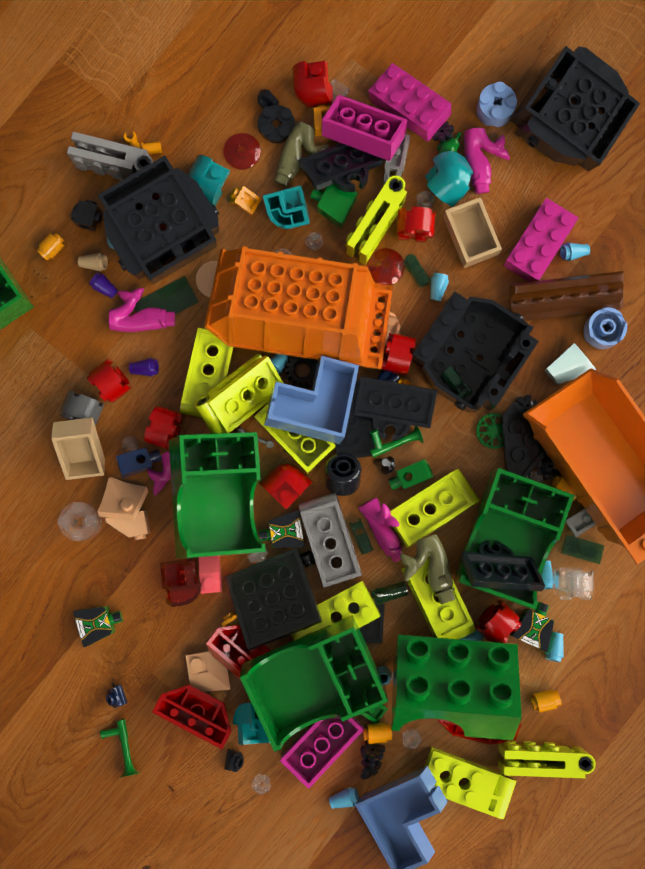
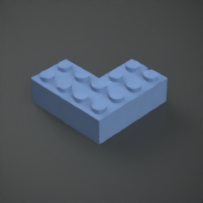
M321 356L316 366L312 390L275 382L271 391L264 425L340 444L345 438L359 365Z
M428 766L363 794L355 804L391 869H415L427 864L435 853L419 822L441 813L448 801L440 787H435L436 780Z

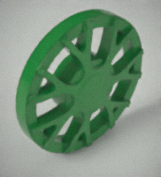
M490 413L483 416L476 426V436L479 442L490 449L503 447V443L500 444V441L503 442L500 438L502 434L501 422L500 424L495 423L496 417L501 418V414ZM489 417L492 424L487 425L484 419ZM480 426L487 427L486 432H479ZM485 435L490 438L487 443L482 440ZM497 438L498 446H493V439Z

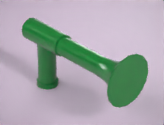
M414 426L413 431L403 438L382 445L378 430H372L370 435L372 436L375 448L370 450V454L374 458L411 441L423 443V436L418 426Z
M125 719L117 721V728L101 730L100 735L102 739L119 735L124 759V772L120 777L140 773L135 770L131 761Z

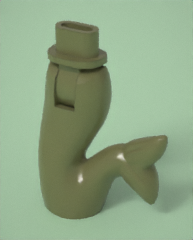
M300 121L296 122L283 146L275 171L277 174L274 179L275 182L287 187L290 180L292 181L299 172V160L302 159V144L308 155L329 148V144L315 146V129L308 124Z
M436 534L416 541L417 553L414 558L402 553L400 554L401 561L406 566L404 572L405 581H408L424 565L429 557L427 576L435 597L438 596L440 604L455 600L453 593L455 589L452 588L453 580L448 559L442 543Z

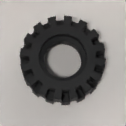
M290 357L285 369L288 381L293 386H298L299 388H308L310 385H313L318 361L302 357ZM305 363L309 366L310 373L306 377L296 375L295 368L298 364Z

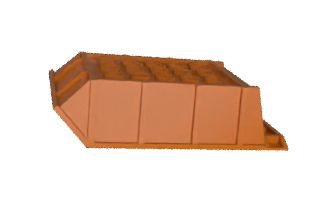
M246 246L230 251L220 249L204 328L230 347L315 360L325 356L361 367L381 370L393 285L375 283L368 267L360 266L358 263H340L323 260V258L319 257L318 259L283 254V252L279 251L275 253L248 249Z
M590 368L523 413V417L529 420L534 433V439L539 441L555 464L554 468L559 470L577 496V501L581 502L597 525L599 533H602L606 540L626 548L638 565L645 559V416L619 379Z

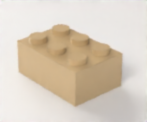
M481 197L445 210L443 219L463 268L500 254L502 248Z
M93 418L53 422L51 439L65 479L72 480L103 476L105 473V456Z

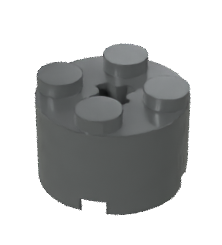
M68 390L60 412H62L60 416L69 420L92 417L96 426L105 404Z

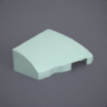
M574 343L548 366L544 372L557 385L574 380L590 368L596 369Z

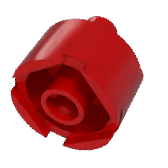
M406 207L399 209L397 214L398 240L415 239L416 242L424 243L427 242V238H433L435 235L436 212L432 213V209L426 207H411L410 211H406Z
M389 333L381 369L407 375L413 356L412 348L415 347L416 338Z
M107 358L89 372L87 380L93 386H97L100 390L98 394L104 401L108 400L110 403H114L131 390L132 386L128 385L130 382L118 366L114 368L111 365L113 361Z
M155 406L149 417L150 425L149 427L146 426L144 441L169 450V440L180 435L181 427H179V424L182 421L183 414Z
M498 600L499 604L496 606L491 604L478 618L480 624L479 626L475 624V629L489 642L506 643L510 633L520 628L521 622L519 621V616L506 603Z

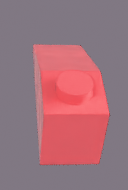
M220 555L199 557L201 594L222 591Z

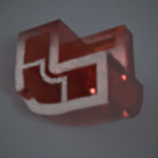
M179 560L160 563L162 589H165L167 592L166 603L171 607L192 603L198 597L202 584L196 580L195 561Z

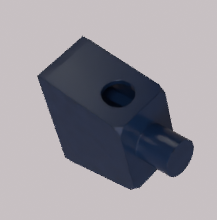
M142 448L116 456L122 479L148 471V469H152V463L162 460L159 449L148 452L147 448ZM143 458L145 462L139 464L137 459Z

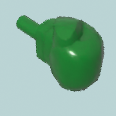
M458 132L455 138L440 143L437 147L438 154L446 151L457 152L460 146L458 140L462 133Z

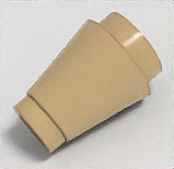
M102 253L79 256L78 265L79 267L101 272L107 269L108 258Z

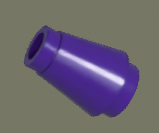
M97 272L89 282L93 290L111 299L118 292V289L104 274L101 275Z
M148 358L130 363L129 371L130 374L153 377L159 373V364L156 359Z

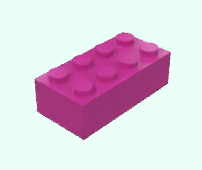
M393 63L368 90L371 103L385 112L407 119V128L427 142L452 114L449 101Z
M338 95L322 119V136L391 161L406 136L407 119Z
M546 198L503 266L528 282L539 281L579 217Z
M354 717L343 722L340 718H329L313 723L281 755L280 762L309 789L364 731V728Z

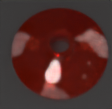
M246 133L235 134L227 140L224 146V157L227 163L235 169H249L260 159V144L252 135ZM240 147H245V150L242 152L238 149Z
M383 248L371 255L367 267L374 282L381 285H392L403 276L405 264L398 252ZM383 263H389L390 267L384 268Z

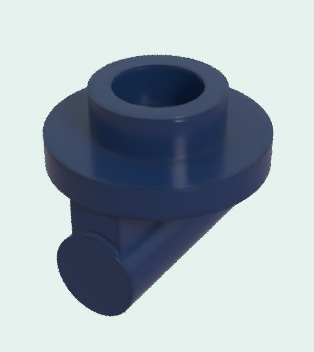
M383 371L378 375L377 379L397 382L400 377L390 371Z
M122 685L115 686L107 691L106 701L113 708L127 704Z

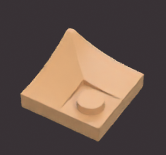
M109 477L102 502L97 511L99 517L135 520L148 494L147 487Z
M209 650L186 654L190 685L203 692L230 690L228 669L216 660Z

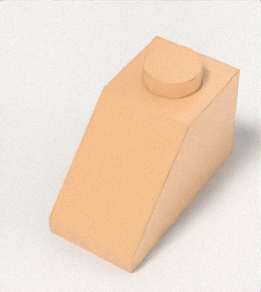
M139 511L135 520L105 518L106 523L127 537H134L135 540L146 539V535L151 534L147 511Z

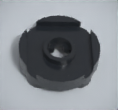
M281 105L264 107L258 118L260 134L271 143L286 141L295 126V119L291 110ZM275 120H278L280 123H282L281 125H278V128H274V125L272 124V122H274Z

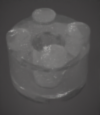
M74 502L67 505L61 511L58 518L60 531L66 538L73 541L92 539L99 533L102 525V517H99L97 512L98 508L86 502ZM78 518H83L81 521L83 525H78Z
M561 567L560 571L554 569V593L560 596L561 600H572V597L591 600L592 595H594V570L588 568V572L582 571V567Z

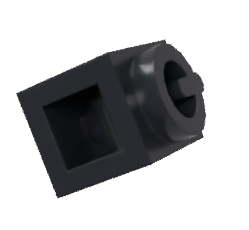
M79 200V203H76L73 207L71 220L78 228L95 232L97 223L101 222L102 212L96 202Z

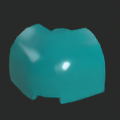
M446 151L432 159L435 165L425 175L428 181L426 185L440 200L454 207L470 189L468 184L473 171L465 157L457 152Z
M198 155L189 170L188 176L197 181L210 204L216 206L223 194L221 188L230 174V170L213 162L207 156Z
M301 185L263 195L267 214L276 226L283 229H291L310 224L309 211Z
M252 703L239 705L233 716V725L238 724V745L270 743Z

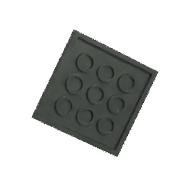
M297 548L225 576L247 650H253L322 622Z

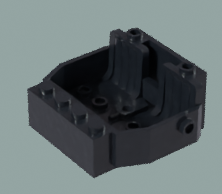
M565 46L548 61L510 121L518 126L514 134L526 140L530 147L538 149L554 162L572 166L579 164L589 172L601 165L641 103L628 94L629 91L619 73L586 47L578 46L572 51ZM543 86H545L544 89L546 91L541 97V99H539L536 103L533 104L532 107H530L536 99L539 92L541 91V89L543 88ZM588 124L592 126V130L588 128Z
M165 155L98 194L106 208L103 211L106 236L121 259L118 263L123 271L128 270L138 280L147 276L154 285L217 247V240L214 237L219 232V212L214 204H210L197 181L180 169H173ZM158 194L160 197L158 200H153L152 196ZM142 204L143 208L141 210H137L136 205ZM161 224H165L167 226V228L163 231L159 229ZM185 248H186L187 251L190 250V249H192V248H194L193 250L189 251V252L186 253V254L183 252V250H184ZM172 256H175V257H176V260H174V261H172L171 263L167 264L168 262L171 261L170 257H172Z
M454 292L413 353L411 361L422 367L421 371L432 389L438 390L437 393L453 402L454 406L458 409L475 413L483 407L490 412L497 406L539 341L529 335L534 327L524 321L522 315L516 312L513 314L493 300L477 297L466 299L457 292ZM462 332L464 337L459 338L457 333ZM447 348H452L453 353L449 354ZM517 353L520 354L521 357L510 373L506 371L505 368L509 362L513 360ZM477 355L482 357L481 362L476 360ZM500 379L504 381L502 386L498 384ZM491 389H495L497 391V394L495 396L490 394Z

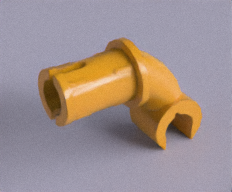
M134 131L132 139L127 138L125 132L124 140L126 145L147 150L149 155L162 153L160 141L146 144L141 142L140 144Z

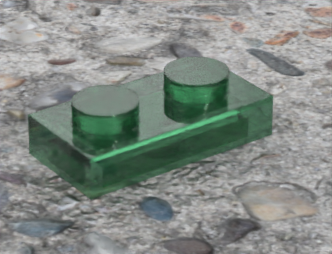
M565 535L561 554L600 564L605 546Z

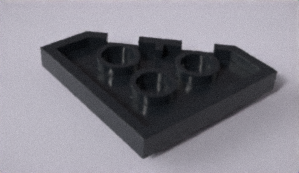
M512 401L501 415L505 470L526 478L546 451L539 441L534 439V433L529 420L523 417V413L526 410L515 401Z

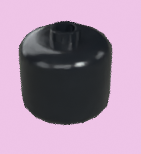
M347 453L335 454L328 459L325 465L324 480L326 487L331 493H336L338 496H348L356 492L360 486L362 471L358 459Z

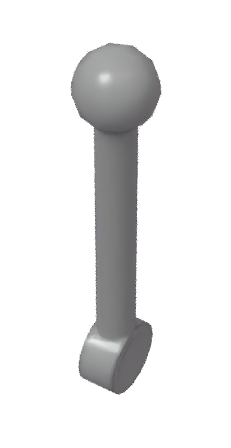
M243 428L237 429V433H248ZM258 437V442L265 444L269 449L273 448L274 444L272 441L267 442Z

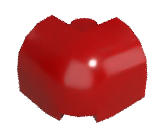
M326 60L307 63L306 61L296 63L292 68L293 88L299 101L309 108H317L319 105L331 106L333 104V87L328 82V63Z
M287 463L277 465L259 482L286 510L313 483L298 467Z

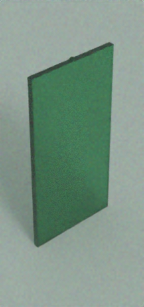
M184 276L140 299L136 303L134 310L137 313L142 309L154 307L166 309L167 312H175L176 315L199 302L193 292V288L190 287Z

